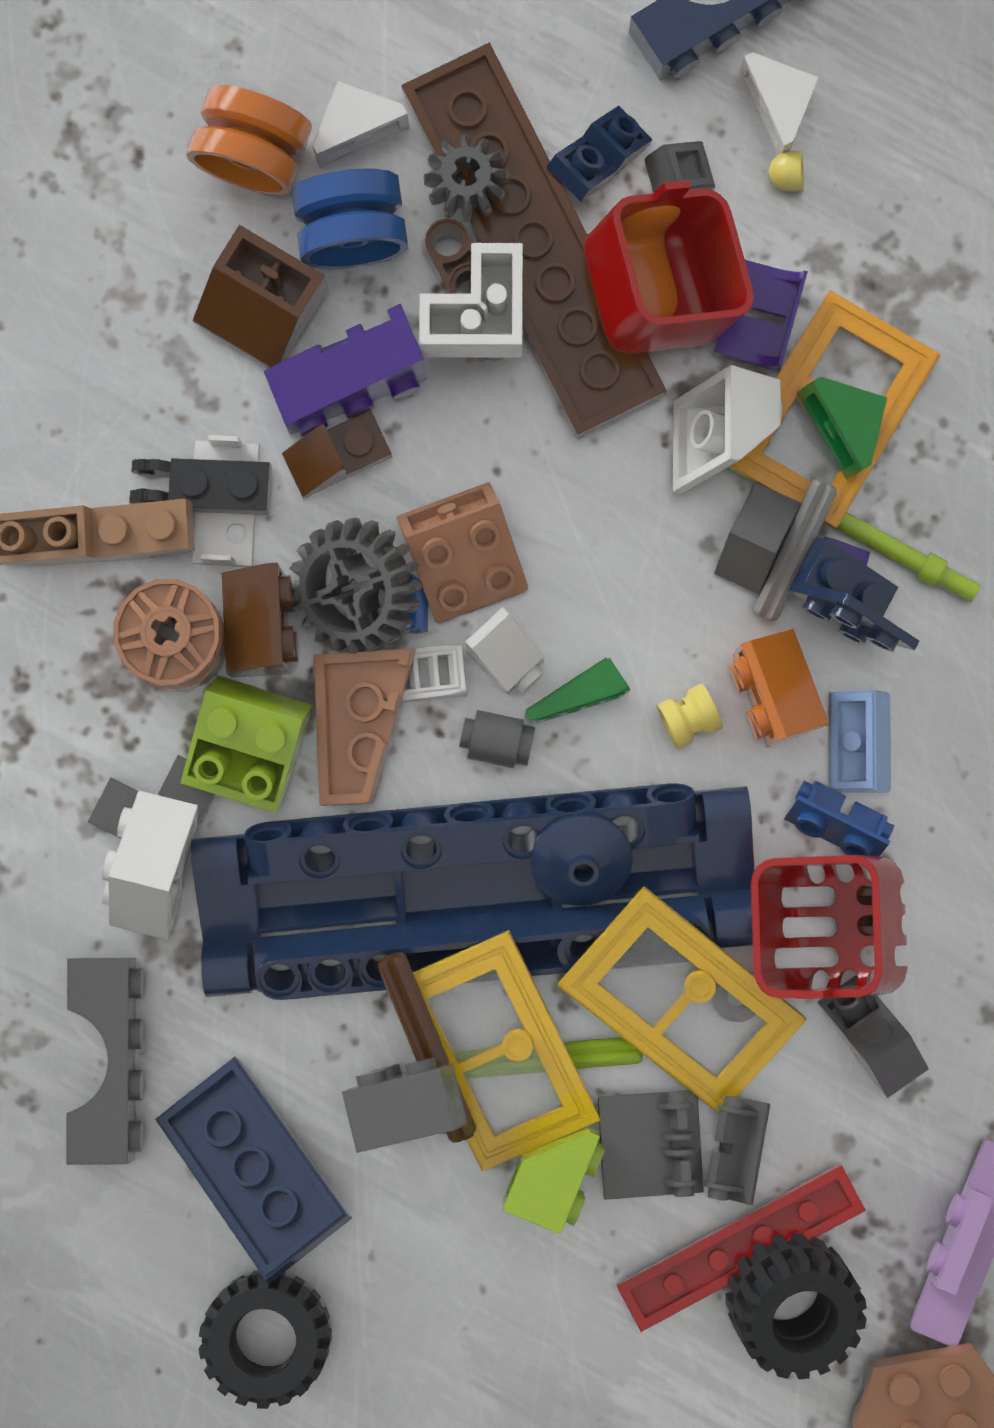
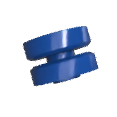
M374 168L333 171L310 177L297 183L291 189L295 219L306 224L297 234L300 259L308 266L321 269H345L368 266L393 259L409 249L405 220L393 214L402 206L399 177L397 174L389 170Z

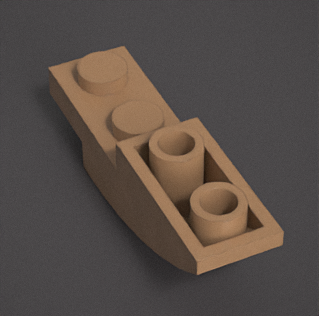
M188 499L97 508L81 505L0 514V565H54L155 558V555L195 551L193 502Z

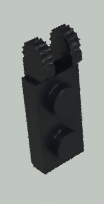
M171 458V462L160 459L132 460L131 472L142 477L170 478L169 492L146 488L130 491L129 503L131 504L188 499L193 502V512L269 515L272 474L270 462Z

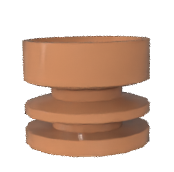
M155 579L135 588L121 603L113 622L114 645L121 662L135 676L148 685L166 692H188L207 684L221 669L225 660L224 619L217 607L197 587L177 579ZM177 622L174 629L180 634L178 640L175 643L171 640H166L161 646L163 638L157 633L162 625L170 628Z

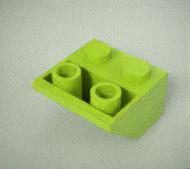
M217 676L205 689L180 784L277 813L298 759L313 705Z
M587 1126L522 1154L504 1195L502 1211L560 1235L565 1223L574 1226L585 1201L584 1191L579 1190L585 1174L591 1177L595 1176L605 1151L603 1145L598 1142L600 1135L597 1129Z

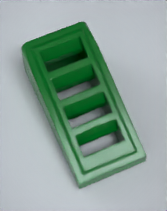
M605 657L527 708L524 717L529 724H538L621 698L630 692V688L612 660Z

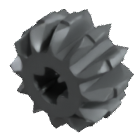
M464 133L460 136V147L456 149L450 141L444 139L441 142L444 156L430 154L427 159L428 165L434 170L424 174V185L434 188L429 194V201L432 205L446 202L443 211L444 216L447 218H451L457 209L460 208L463 209L464 221L471 222L473 218L472 209L476 207L482 215L488 217L492 213L489 200L503 202L505 199V191L500 185L509 182V172L499 168L504 161L503 154L500 151L487 154L489 141L485 138L479 140L475 148L470 147L469 135ZM467 171L468 177H470L471 173L474 172L475 183L465 186V180H462L461 185L458 184V173Z

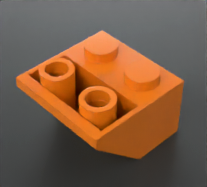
M794 629L742 643L733 653L734 660L732 664L728 665L729 671L738 693L746 691L752 707L750 711L746 712L756 740L764 738L768 748L823 728L829 724Z

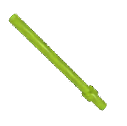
M729 467L726 468V469H728L729 471H731V472H733V473L739 475L740 477H742V478H744V479L750 481L751 483L755 484V482H753V481H751L750 479L744 477L743 475L739 474L738 472L734 471L733 469H731V468H729ZM846 512L837 527V530L918 573L916 578L933 588L938 584L965 600L972 602L981 587L980 584L947 567L948 561L932 552L927 556Z

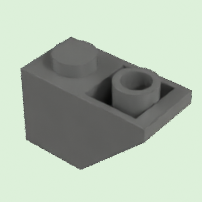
M858 975L845 982L839 989L855 987ZM877 995L824 998L818 1001L819 1006L860 1065L887 1098L929 1070L911 1035Z

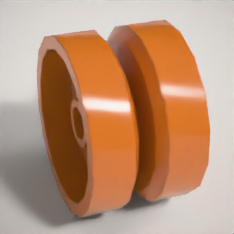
M213 85L209 88L200 112L208 126L200 127L193 132L186 153L188 160L200 170L234 186L267 195L285 196L289 194L298 172L297 164L290 156L305 151L312 130L311 121L289 105L258 92L229 85Z

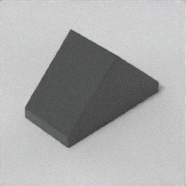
M756 482L728 534L714 574L760 594L801 502Z

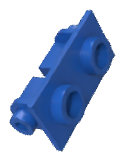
M805 780L802 782L795 796L796 801L785 815L784 820L796 825V828L807 836L822 838L840 847L846 855L880 856L890 843L888 839L895 826L887 822L888 816L857 801L854 802L849 814L846 815L840 812L847 796L816 780L813 784Z

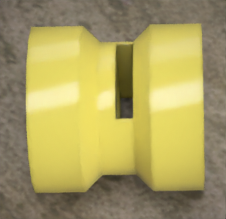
M703 683L688 689L686 696L681 698L682 702L680 703L670 698L656 705L667 733L677 749L691 744L696 732L698 734L702 732L711 734L723 728L719 712Z

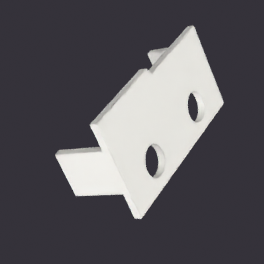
M208 435V441L195 440L194 459L258 462L259 444L242 443L238 436ZM195 512V551H193L192 563L252 566L255 515ZM234 524L242 525L246 530L245 539L239 543H233L227 538V530Z

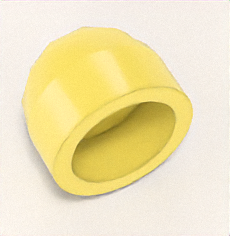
M802 150L778 154L770 163L769 175L772 183L778 189L789 192L804 191Z

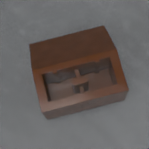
M239 224L211 270L192 321L270 368L287 359L328 293L329 287L325 275Z
M278 562L222 572L226 673L231 678L290 675V662H299L298 634L294 632L293 626L288 624V612H296V609L291 607L297 601L296 592L292 591L291 576L285 575Z

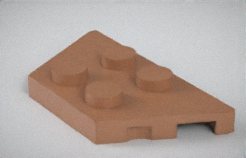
M972 1343L870 1360L863 1382L864 1393L861 1399L857 1401L851 1418L852 1428H994V1374Z

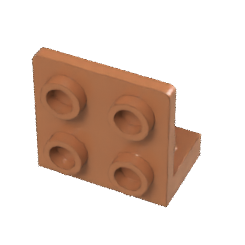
M490 482L396 516L406 544L410 545L409 551L413 562L419 564L417 573L421 583H423V590L434 620L437 623L447 621L528 590V584L504 513Z

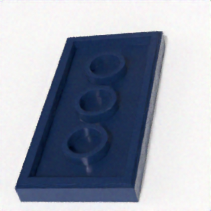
M237 1057L229 1060L155 1119L266 1281L273 1282L352 1219V1216Z

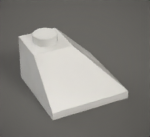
M730 365L673 401L674 493L682 494L738 462L781 426L783 406L781 403L779 379Z

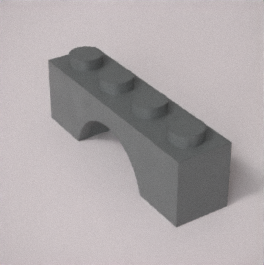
M67 958V1010L84 1017L98 1030L106 1046L108 1064L105 1079L94 1097L83 1106L66 1113V1165L129 1164L135 1160V1152H142L144 1128L142 1121H135V1101H142L144 1075L143 1070H135V1049H143L144 1023L143 1019H135L136 998H143L144 971L143 968H136V958Z

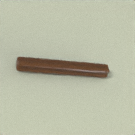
M397 952L385 956L378 963V970L416 1061L435 1057L436 1066L450 1064L406 955L403 952ZM460 1087L459 1091L467 1124L454 1131L446 1132L448 1139L452 1143L467 1140L474 1136L476 1131L475 1123Z

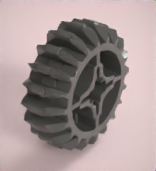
M356 517L345 520L344 524L339 520L327 523L325 530L318 529L313 531L309 536L311 543H304L296 550L302 560L293 562L289 569L299 576L298 580L292 581V591L299 593L300 600L295 601L291 608L296 610L304 609L307 617L303 619L301 627L308 628L315 625L317 627L315 641L323 642L331 638L332 651H341L348 647L350 654L363 652L366 648L369 652L378 651L384 647V642L391 644L397 641L401 636L399 630L403 631L412 625L413 620L408 613L418 610L421 603L410 594L421 590L423 583L411 580L410 573L416 571L419 564L416 562L406 564L403 556L407 554L410 545L401 544L395 547L393 542L396 531L389 529L379 534V522L373 520L364 523V525H362L360 518ZM362 553L369 557L377 568L367 564ZM329 564L331 581L326 587V571ZM354 580L357 584L369 581L368 585L359 588L357 592L354 589L341 590V588L350 585L351 581ZM384 585L385 601L379 615L377 609L381 608L378 595L379 590ZM334 604L340 606L346 613L347 617L340 613L338 609L334 606Z

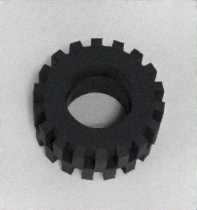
M793 1233L791 1240L788 1241L785 1240L782 1234L771 1237L772 1244L764 1247L762 1242H759L752 1247L755 1253L752 1257L747 1258L743 1255L736 1263L740 1272L739 1274H730L727 1284L732 1292L725 1293L726 1305L730 1311L728 1316L752 1360L756 1359L759 1367L766 1372L774 1369L777 1377L788 1379L790 1374L795 1372L799 1380L809 1379L810 1372L818 1370L819 1374L823 1375L831 1371L828 1366L835 1360L842 1364L848 1358L845 1352L848 1347L856 1349L861 1338L856 1331L865 1329L867 1321L866 1316L862 1312L867 1309L865 1297L860 1291L861 1287L840 1255L832 1246L828 1248L823 1240L813 1236L808 1242L805 1235L801 1233ZM805 1291L817 1292L814 1303L802 1315L789 1320L773 1319L779 1306L790 1296Z
M259 1270L253 1271L251 1275L246 1277L242 1275L233 1280L211 1303L205 1313L204 1322L200 1326L199 1337H202V1344L198 1349L200 1359H205L207 1364L204 1372L209 1380L215 1378L220 1384L217 1390L224 1396L228 1392L237 1397L235 1403L245 1407L248 1402L257 1403V1409H268L271 1403L277 1402L280 1407L290 1403L291 1399L296 1395L301 1397L309 1390L314 1380H317L330 1351L329 1346L332 1340V1328H329L328 1323L330 1315L327 1307L323 1308L319 1301L321 1296L315 1289L310 1291L304 1285L305 1280L295 1276L293 1279L285 1276L286 1271L271 1283L264 1279ZM267 1309L281 1314L289 1321L295 1332L296 1346L293 1354L286 1362L275 1366H262L252 1362L242 1353L237 1342L236 1330L239 1322L246 1314L254 1310Z

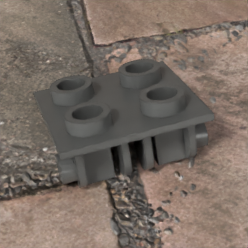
M688 1090L598 1097V1113L601 1120L599 1121L600 1143L605 1148L601 1159L604 1200L662 1195L689 1197L694 1196V1193L704 1192L697 1096Z

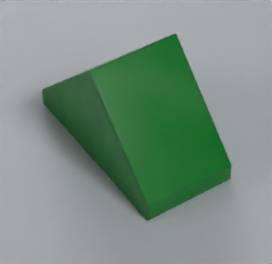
M821 376L798 391L797 394L845 479L870 466L887 397Z

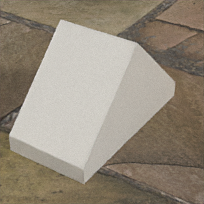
M749 53L743 57L740 74L776 154L790 151L819 77L757 53Z
M337 81L313 143L319 167L322 168L409 129L408 114L404 105Z

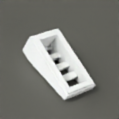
M462 643L414 649L416 652L409 674L410 689L405 690L402 702L467 696ZM448 658L450 684L440 686L438 659ZM428 660L430 687L421 688L418 661Z

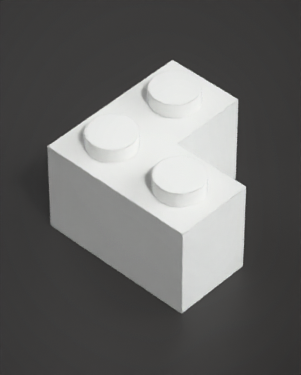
M471 243V294L419 293V346L423 357L522 358L523 243Z
M138 790L132 809L124 807L117 828V837L122 838L117 851H108L102 870V880L107 881L102 904L109 905L110 926L168 940L182 899L183 871L191 850V840L195 838L197 832L198 805Z

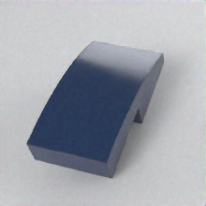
M618 105L591 123L582 137L556 153L546 168L582 202L624 169L650 145L653 139L639 126L633 117L628 115Z

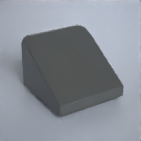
M702 141L664 144L645 158V165L653 193L665 182L690 180L691 188L689 190H712L715 188Z

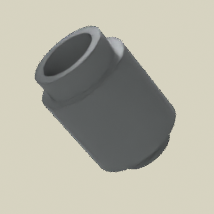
M477 710L475 720L465 718L459 747L469 749L467 756L469 760L513 769L515 764L527 766L535 727L523 725L524 719Z

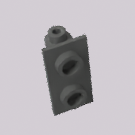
M725 1095L723 1105L718 1104L717 1110L720 1111L714 1141L720 1142L719 1152L712 1151L708 1179L704 1182V1186L709 1187L708 1198L722 1201L732 1200L753 1205L771 1104Z

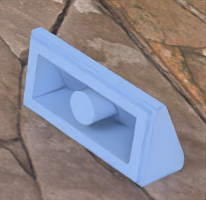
M876 690L829 692L830 788L839 793H889L891 790L890 694Z

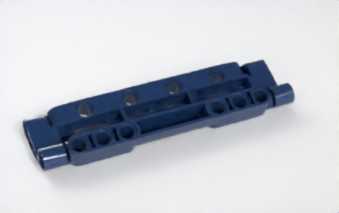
M668 783L269 821L249 827L244 834L192 839L191 864L203 939L201 974L205 997L252 993V990H258V992H262L266 997L273 1000H289L383 991L387 989L378 970V963L380 961L372 959L373 956L403 952L407 957L412 972H416L508 930L531 976L567 973L629 904V902L562 908V905H565L564 903L549 897L536 883L531 868V852L537 837L548 825L557 819L580 813L599 815L612 822L622 816L633 818L628 824L618 825L626 834L631 845L633 855L631 873L623 887L604 901L634 898L644 886L656 896L697 892L696 896L664 898L661 900L720 948L753 945L751 881L754 873V852L747 786L694 791L692 787L685 784ZM519 826H528L533 829L523 835L511 832ZM416 836H427L432 839L425 844H416L410 841ZM321 845L331 850L324 854H317L312 852L310 848ZM581 864L575 868V871L584 872L592 867L587 864ZM396 921V924L261 937V933ZM647 928L611 969L687 962L689 960L651 929ZM589 935L593 937L589 941L577 942L574 940L578 936ZM329 959L340 963L334 966H327L321 962ZM280 964L289 967V969L279 971L272 969L271 966ZM494 969L467 982L498 980L500 978Z

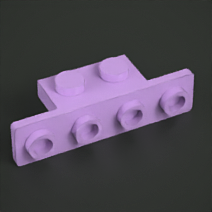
M987 1139L980 1146L962 1194H956L949 1206L945 1220L949 1226L942 1243L937 1242L930 1253L926 1266V1271L930 1273L909 1323V1327L913 1331L948 1346L959 1344L994 1257V1142Z

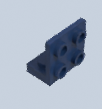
M816 537L789 589L790 592L805 601L802 609L827 622L832 618L841 624L838 630L840 634L862 645H865L868 640L884 650L894 652L896 646L915 650L920 642L883 617L898 586L828 539Z

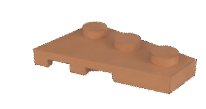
M395 649L363 651L354 654L347 652L314 655L319 805L374 803L416 650Z

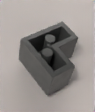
M435 1057L405 1064L406 1072L401 1073L400 1065L394 1064L356 1076L357 1086L342 1091L356 1153L454 1131L466 1125L467 1120L453 1063L436 1066Z

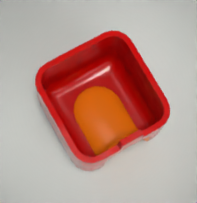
M690 180L665 182L653 194L633 195L622 198L588 234L584 244V257L603 329L610 345L620 353L637 354L708 344L719 338L752 307L754 301L753 288L732 211L728 202L719 193L709 189L689 190L691 188Z

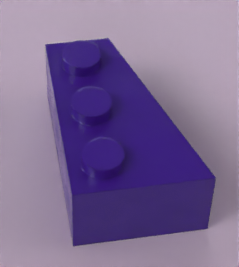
M401 303L388 309L387 312L390 320L364 331L362 324H358L345 330L348 336L346 339L323 348L317 344L263 371L289 435L299 432L300 436L304 437L322 424L327 428V420L345 413L347 418H353L368 410H372L375 407L373 402L389 395H392V398L397 400L412 395L421 389L419 383L427 380L424 358Z

